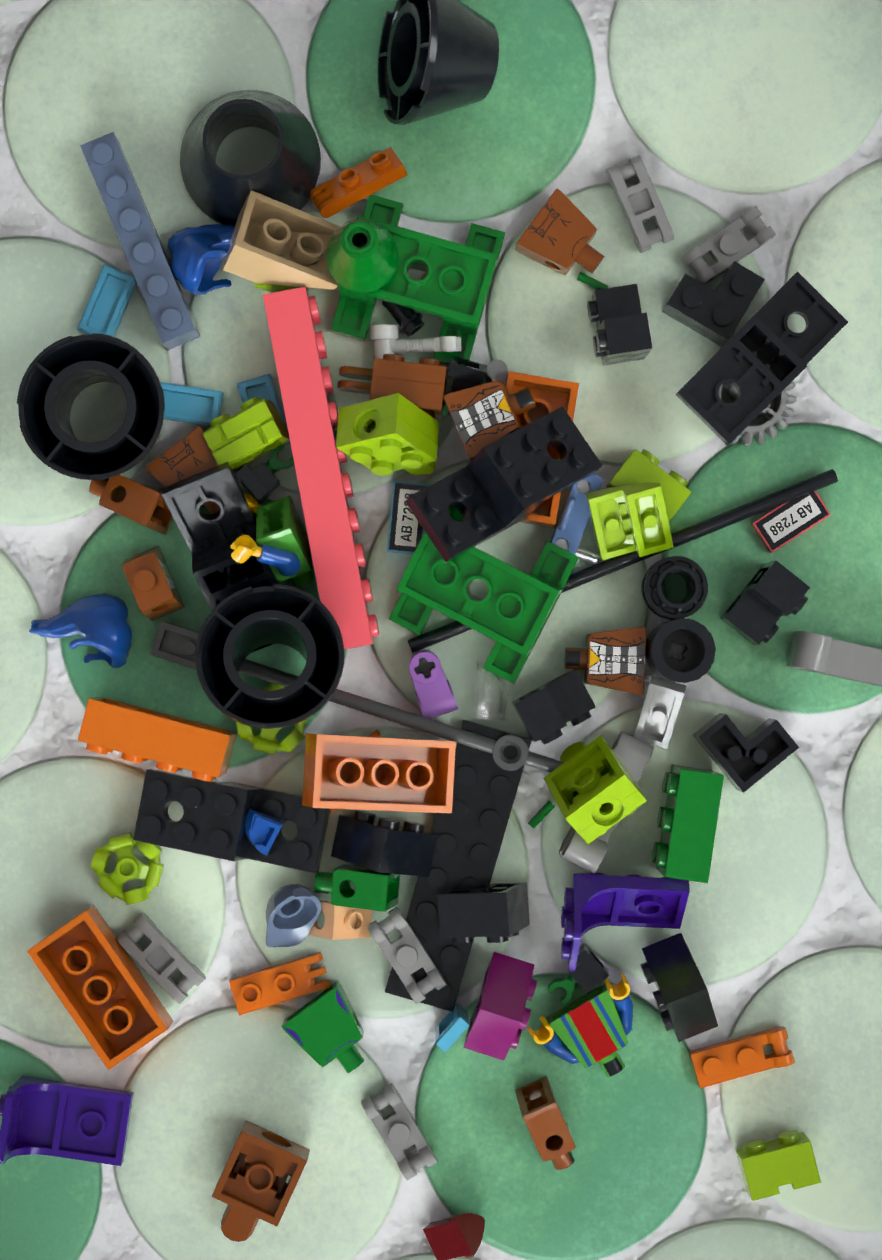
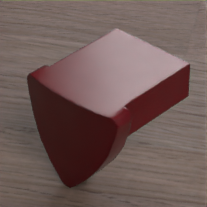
M463 1213L448 1219L430 1222L423 1231L436 1259L448 1260L462 1256L466 1258L474 1257L483 1238L485 1219L477 1214Z

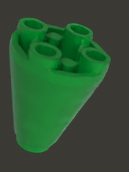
M366 219L348 221L336 229L328 241L325 255L328 271L336 283L351 293L377 291L389 283L397 272L399 259L396 240L389 230L376 221ZM361 239L366 243L363 247H356L361 242Z

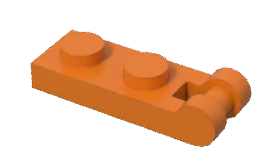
M775 1027L689 1051L698 1086L704 1088L772 1068L786 1067L794 1064L793 1052L788 1050L786 1044L788 1039L786 1027ZM772 1044L774 1053L765 1056L762 1045Z

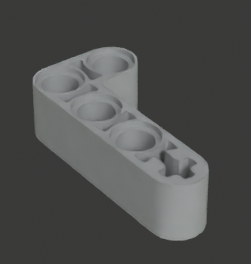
M793 632L787 667L882 687V649L835 640L832 637L816 633Z
M621 731L612 749L624 762L635 782L638 783L653 753L654 747ZM615 825L589 844L571 826L560 847V856L594 874L607 852V841Z

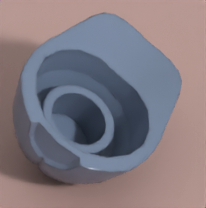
M289 884L278 889L270 897L266 908V946L291 947L305 940L318 919L322 908L320 900L309 888L300 884Z

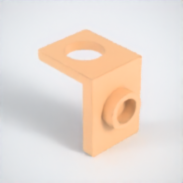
M320 900L322 904L321 910L325 915V923L321 929L316 920L309 935L330 940L369 938L371 936L367 925L371 923L372 910L332 905L331 902Z

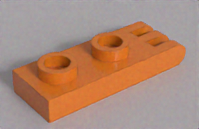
M390 147L373 154L364 162L343 170L338 176L313 188L310 192V199L321 216L329 218L407 176V172L403 163Z
M321 952L230 979L229 983L239 1015L330 988L329 979L316 983L314 980L315 977L327 973L326 967L320 966L314 969L310 967V964L323 960Z

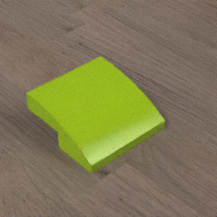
M660 483L629 484L585 493L602 561L637 551L639 557L674 548Z

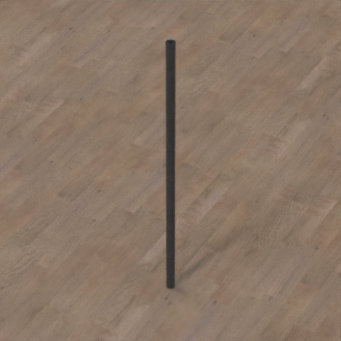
M833 469L672 533L674 548L834 484L838 482L837 475ZM670 549L639 557L637 551L575 572L570 575L562 593ZM454 621L407 641L412 653L472 630V628Z

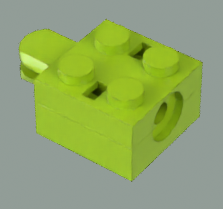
M399 393L339 408L336 448L350 456L352 460L370 469L376 475L387 476L392 474L393 471L401 469L406 470L412 475H428L435 471L439 421Z
M601 735L588 745L580 741L568 746L560 756V761L564 763L543 778L564 818L587 844L605 834L608 829L627 815L633 813L647 801L624 762Z

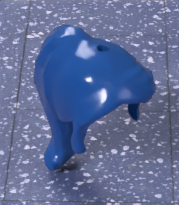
M210 224L199 227H186L177 231L168 239L167 247L172 254L171 271L187 291L198 296L205 295L222 287L231 286L230 280L221 279L214 281L213 277L219 270L222 258L227 256L235 229L234 225Z
M106 593L85 596L50 619L32 620L31 629H29L30 633L49 638H64L80 634L83 638L72 640L69 644L71 649L81 645H91L98 649V653L86 655L84 663H89L93 660H106L112 668H120L126 664L127 657L129 656L128 652L131 648L132 633L126 621L128 608L122 599Z

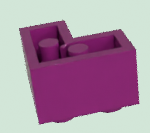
M497 952L493 953L485 972L479 1000L470 1019V1026L468 1027L463 1048L503 1061L510 1048H517L521 1032L526 1029L531 1009L525 1006L527 1000H532L537 985V980L532 979L535 964Z

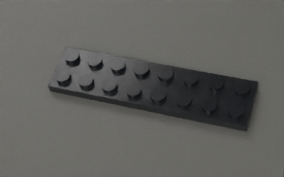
M463 720L461 727L463 730L494 740H498L504 735L512 734L467 720ZM519 736L526 742L529 751L532 740ZM460 743L456 744L452 813H436L431 833L438 835L430 875L429 877L418 876L406 920L447 983L440 990L435 988L425 994L426 999L420 1003L453 1012L473 942L457 944L453 943L452 938H440L437 894L448 889H480L490 885L524 768L523 765L514 771L504 770L495 763L493 754ZM509 745L504 749V755L509 759L515 758L518 754L515 746ZM391 967L385 993L413 1000L398 974ZM423 967L412 974L417 983L428 976Z

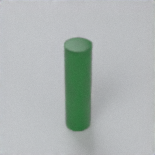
M582 272L577 277L578 281L596 290L608 288L606 284Z
M549 800L528 824L534 829L551 812L555 805Z

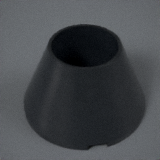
M398 0L394 12H386L378 54L379 97L386 98L389 110L384 109L386 118L393 124L405 125L484 100L492 88L498 67L499 38L495 25L460 0Z
M242 90L220 96L207 104L194 117L183 138L180 152V167L185 187L197 207L215 222L235 226L238 215L251 190L302 210L310 200V192L315 188L320 176L321 155L318 139L313 127L296 106L286 99L269 92ZM240 128H262L272 133L279 140V148L273 161L258 173L245 176L234 175L224 171L216 164L217 152L222 141L230 133Z
M98 333L74 337L68 336L46 347L27 368L17 396L20 429L32 452L51 469L71 478L81 480L111 478L136 466L155 445L164 420L165 402L163 389L149 361L130 344L118 338ZM110 382L120 385L127 400V412L122 426L114 435L106 440L96 443L80 442L75 436L70 423V412L75 398L82 390L92 384Z
M282 584L256 588L250 586L225 598L206 618L199 632L195 650L196 668L200 684L214 706L223 714L241 724L264 729L288 727L304 721L318 712L329 701L338 687L345 659L342 635L330 611L309 593ZM267 644L287 645L304 657L306 665L301 675L292 684L278 690H260L250 686L239 676L244 660L252 651Z

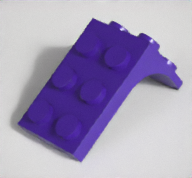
M598 872L594 874H573L571 888L565 887L564 906H562L561 928H564V937H562L561 959H568V971H576L581 937L595 927L610 925L680 929L690 892L689 880L669 877H641L636 874L613 876Z
M21 1076L12 1086H9L7 1093L2 1094L0 1097V1116H2L0 1164H5L9 1158L19 1155H48L121 1166L124 1162L134 1092Z

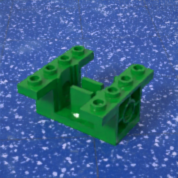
M370 195L363 216L357 215L356 220L376 221L389 230L396 240L399 253L397 272L389 283L377 291L351 293L338 284L340 298L331 326V332L365 341L376 301L384 300L443 318L439 337H461V351L434 352L433 359L439 360L440 363L450 365L452 355L470 360L505 232L471 223L466 244H458L399 227L403 203ZM361 239V242L356 247H363L366 243ZM412 268L426 272L428 275L423 280L416 281L411 279L407 273Z
M451 507L448 509L450 516L454 520L463 521V516L459 510ZM424 532L396 590L402 593L389 620L418 635H422L434 609L495 640L496 643L483 668L515 684L580 557L547 541L532 572L528 574L476 547L446 563L426 532ZM476 579H480L487 584L488 594L483 600L470 593V584Z

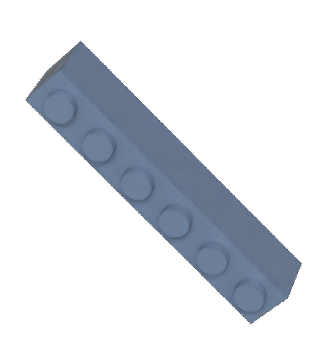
M111 132L80 145L162 344L167 350L199 338L200 334L178 281L171 271L170 262L119 140L114 132Z

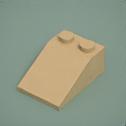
M251 190L238 215L223 270L260 284L335 290L338 283H336L328 271L325 255L329 239L340 226Z

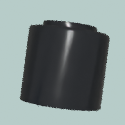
M679 618L662 622L651 631L646 640L645 656L648 666L655 675L673 682L688 683L700 679L709 671L715 659L716 647L713 636L704 625L692 619ZM672 641H675L677 645L684 644L686 650L681 652L683 657L681 660L674 656H668L667 652L672 649L670 644Z

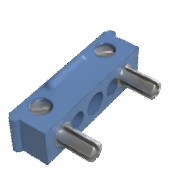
M591 474L570 487L550 542L579 556V559L597 564L599 560L577 552L578 550L600 558V553L579 546L590 517L585 493L604 489L601 488L604 478Z

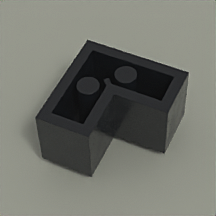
M734 261L714 291L685 273L662 312L723 347L731 338L765 279Z
M637 284L595 290L592 295V301L587 302L590 323L596 322L597 327L596 336H593L595 356L602 358L603 366L645 359L652 349L647 312H641Z
M778 561L764 563L720 619L751 644L759 645L761 641L767 643L778 631L779 627L776 625V622L780 617L788 616L791 613L796 615L806 604L808 598L805 594L810 587Z
M576 669L568 671L511 702L531 740L534 742L540 740L544 745L562 736L563 733L560 729L567 726V722L570 721L575 726L592 717L589 711L596 707Z
M719 713L693 734L694 738L736 790L743 793L799 748L778 720L771 718L744 737L726 714Z
M355 810L354 816L339 814L331 857L379 873L429 877L438 835L424 831V824L404 821L403 826H399V821L387 818H379L378 821H375L376 814Z
M527 882L493 883L480 889H448L437 894L440 938H452L453 943L474 942V937H487L488 943L509 941L508 937L519 935L520 930L530 925Z
M682 933L642 948L646 962L640 964L647 983L651 984L654 982L658 989L652 993L666 1031L673 1029L678 1042L718 1027L707 987Z

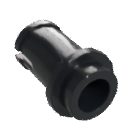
M382 301V305L386 307L399 324L400 333H406L409 337L424 326L425 323L422 321L423 315L420 312L416 313L412 308Z

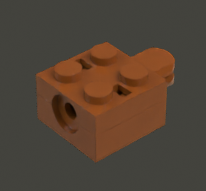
M384 354L383 359L374 358L373 369L341 366L339 369L340 376L372 382L338 381L337 389L345 392L370 394L369 400L399 393L433 418L442 420L443 396L446 393L447 367L440 366V361L435 359L420 358L419 363L404 362L405 357Z
M245 1121L212 1194L213 1198L228 1204L221 1220V1231L228 1239L236 1242L247 1240L254 1232L259 1219L278 1226L307 1163L310 1149L249 1121ZM288 1175L291 1176L289 1182L286 1183Z

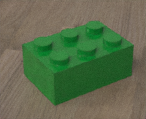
M672 765L671 772H665L662 792L667 793L666 806H660L657 818V828L662 830L660 842L654 843L652 851V863H656V869L664 877L708 883L724 775L712 770Z

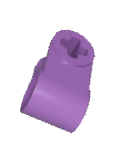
M427 650L415 653L410 659L409 670L423 717L432 719L458 710L449 680H446L437 655ZM425 657L427 662L434 661L435 666L430 668L431 674L429 676H424L422 671L416 672L415 668L419 666L420 658Z

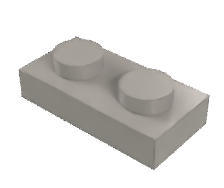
M651 676L634 734L635 738L647 744L668 749L686 685Z

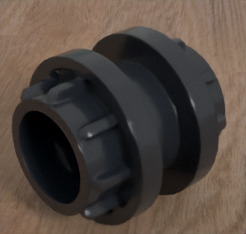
M671 556L659 560L650 566L643 577L641 593L646 606L655 615L665 619H679L691 616L702 607L708 593V582L704 571L696 562L682 556ZM676 573L684 579L687 592L681 602L671 603L662 593V581L667 574Z

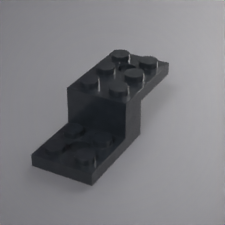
M797 271L675 395L728 446L807 367V364L848 321ZM798 314L804 318L806 327L803 332L796 333L789 329L787 320L790 315ZM728 383L736 387L738 398L735 402L726 403L720 399L718 392L722 384Z
M562 406L483 447L466 467L416 492L405 502L447 563L526 519L543 501L597 472L603 465ZM547 446L553 447L559 452L560 460L554 459L549 455ZM451 507L459 510L463 516V521L454 520L450 516L448 509Z
M228 462L161 488V495L192 554L193 575L211 610L225 598L244 588L280 584L269 564L257 561L255 556L251 555L244 563H238L231 557V553L234 550L230 546L241 535L250 536L257 546L259 545L256 541V519ZM207 501L215 502L220 507L214 514H205L199 508ZM267 644V645L261 646V647L255 649V650L252 651V652H255V651H257V650H260V649L265 648V647H267V646H270V645H272V644Z
M146 769L133 840L234 862L251 859L317 873L320 868L330 809L303 806L302 796L236 782H208L193 777ZM174 801L179 802L183 807V816L177 822L172 820L168 814V807ZM249 809L276 818L283 824L287 820L293 821L298 828L296 838L292 841L287 840L280 829L267 856L262 854L251 844L246 835L245 821Z

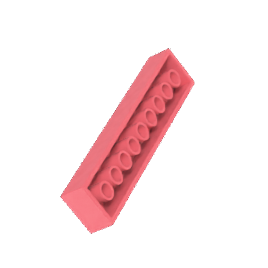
M306 287L263 294L320 602L336 620L342 635L344 650L373 645V637L380 636L376 615H369L367 602L373 601L370 581L368 579L362 580L360 567L367 565L362 543H355L354 533L360 532L359 521L355 508L349 509L347 498L354 497L349 473H342L341 463L347 462L345 453L336 448L337 438L334 428L338 426V410L335 402L329 403L328 394L334 393L329 367H322L321 359L328 357L322 331L316 332L315 324L321 323L316 297H309Z

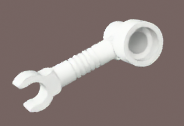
M398 325L370 326V340L374 341V358L383 359L384 354L461 351V337L443 336L424 339H398Z

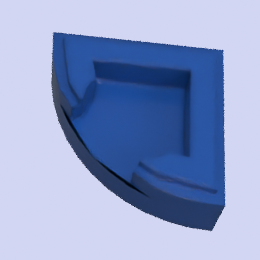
M249 809L245 821L247 838L259 852L267 856L283 823L276 818Z

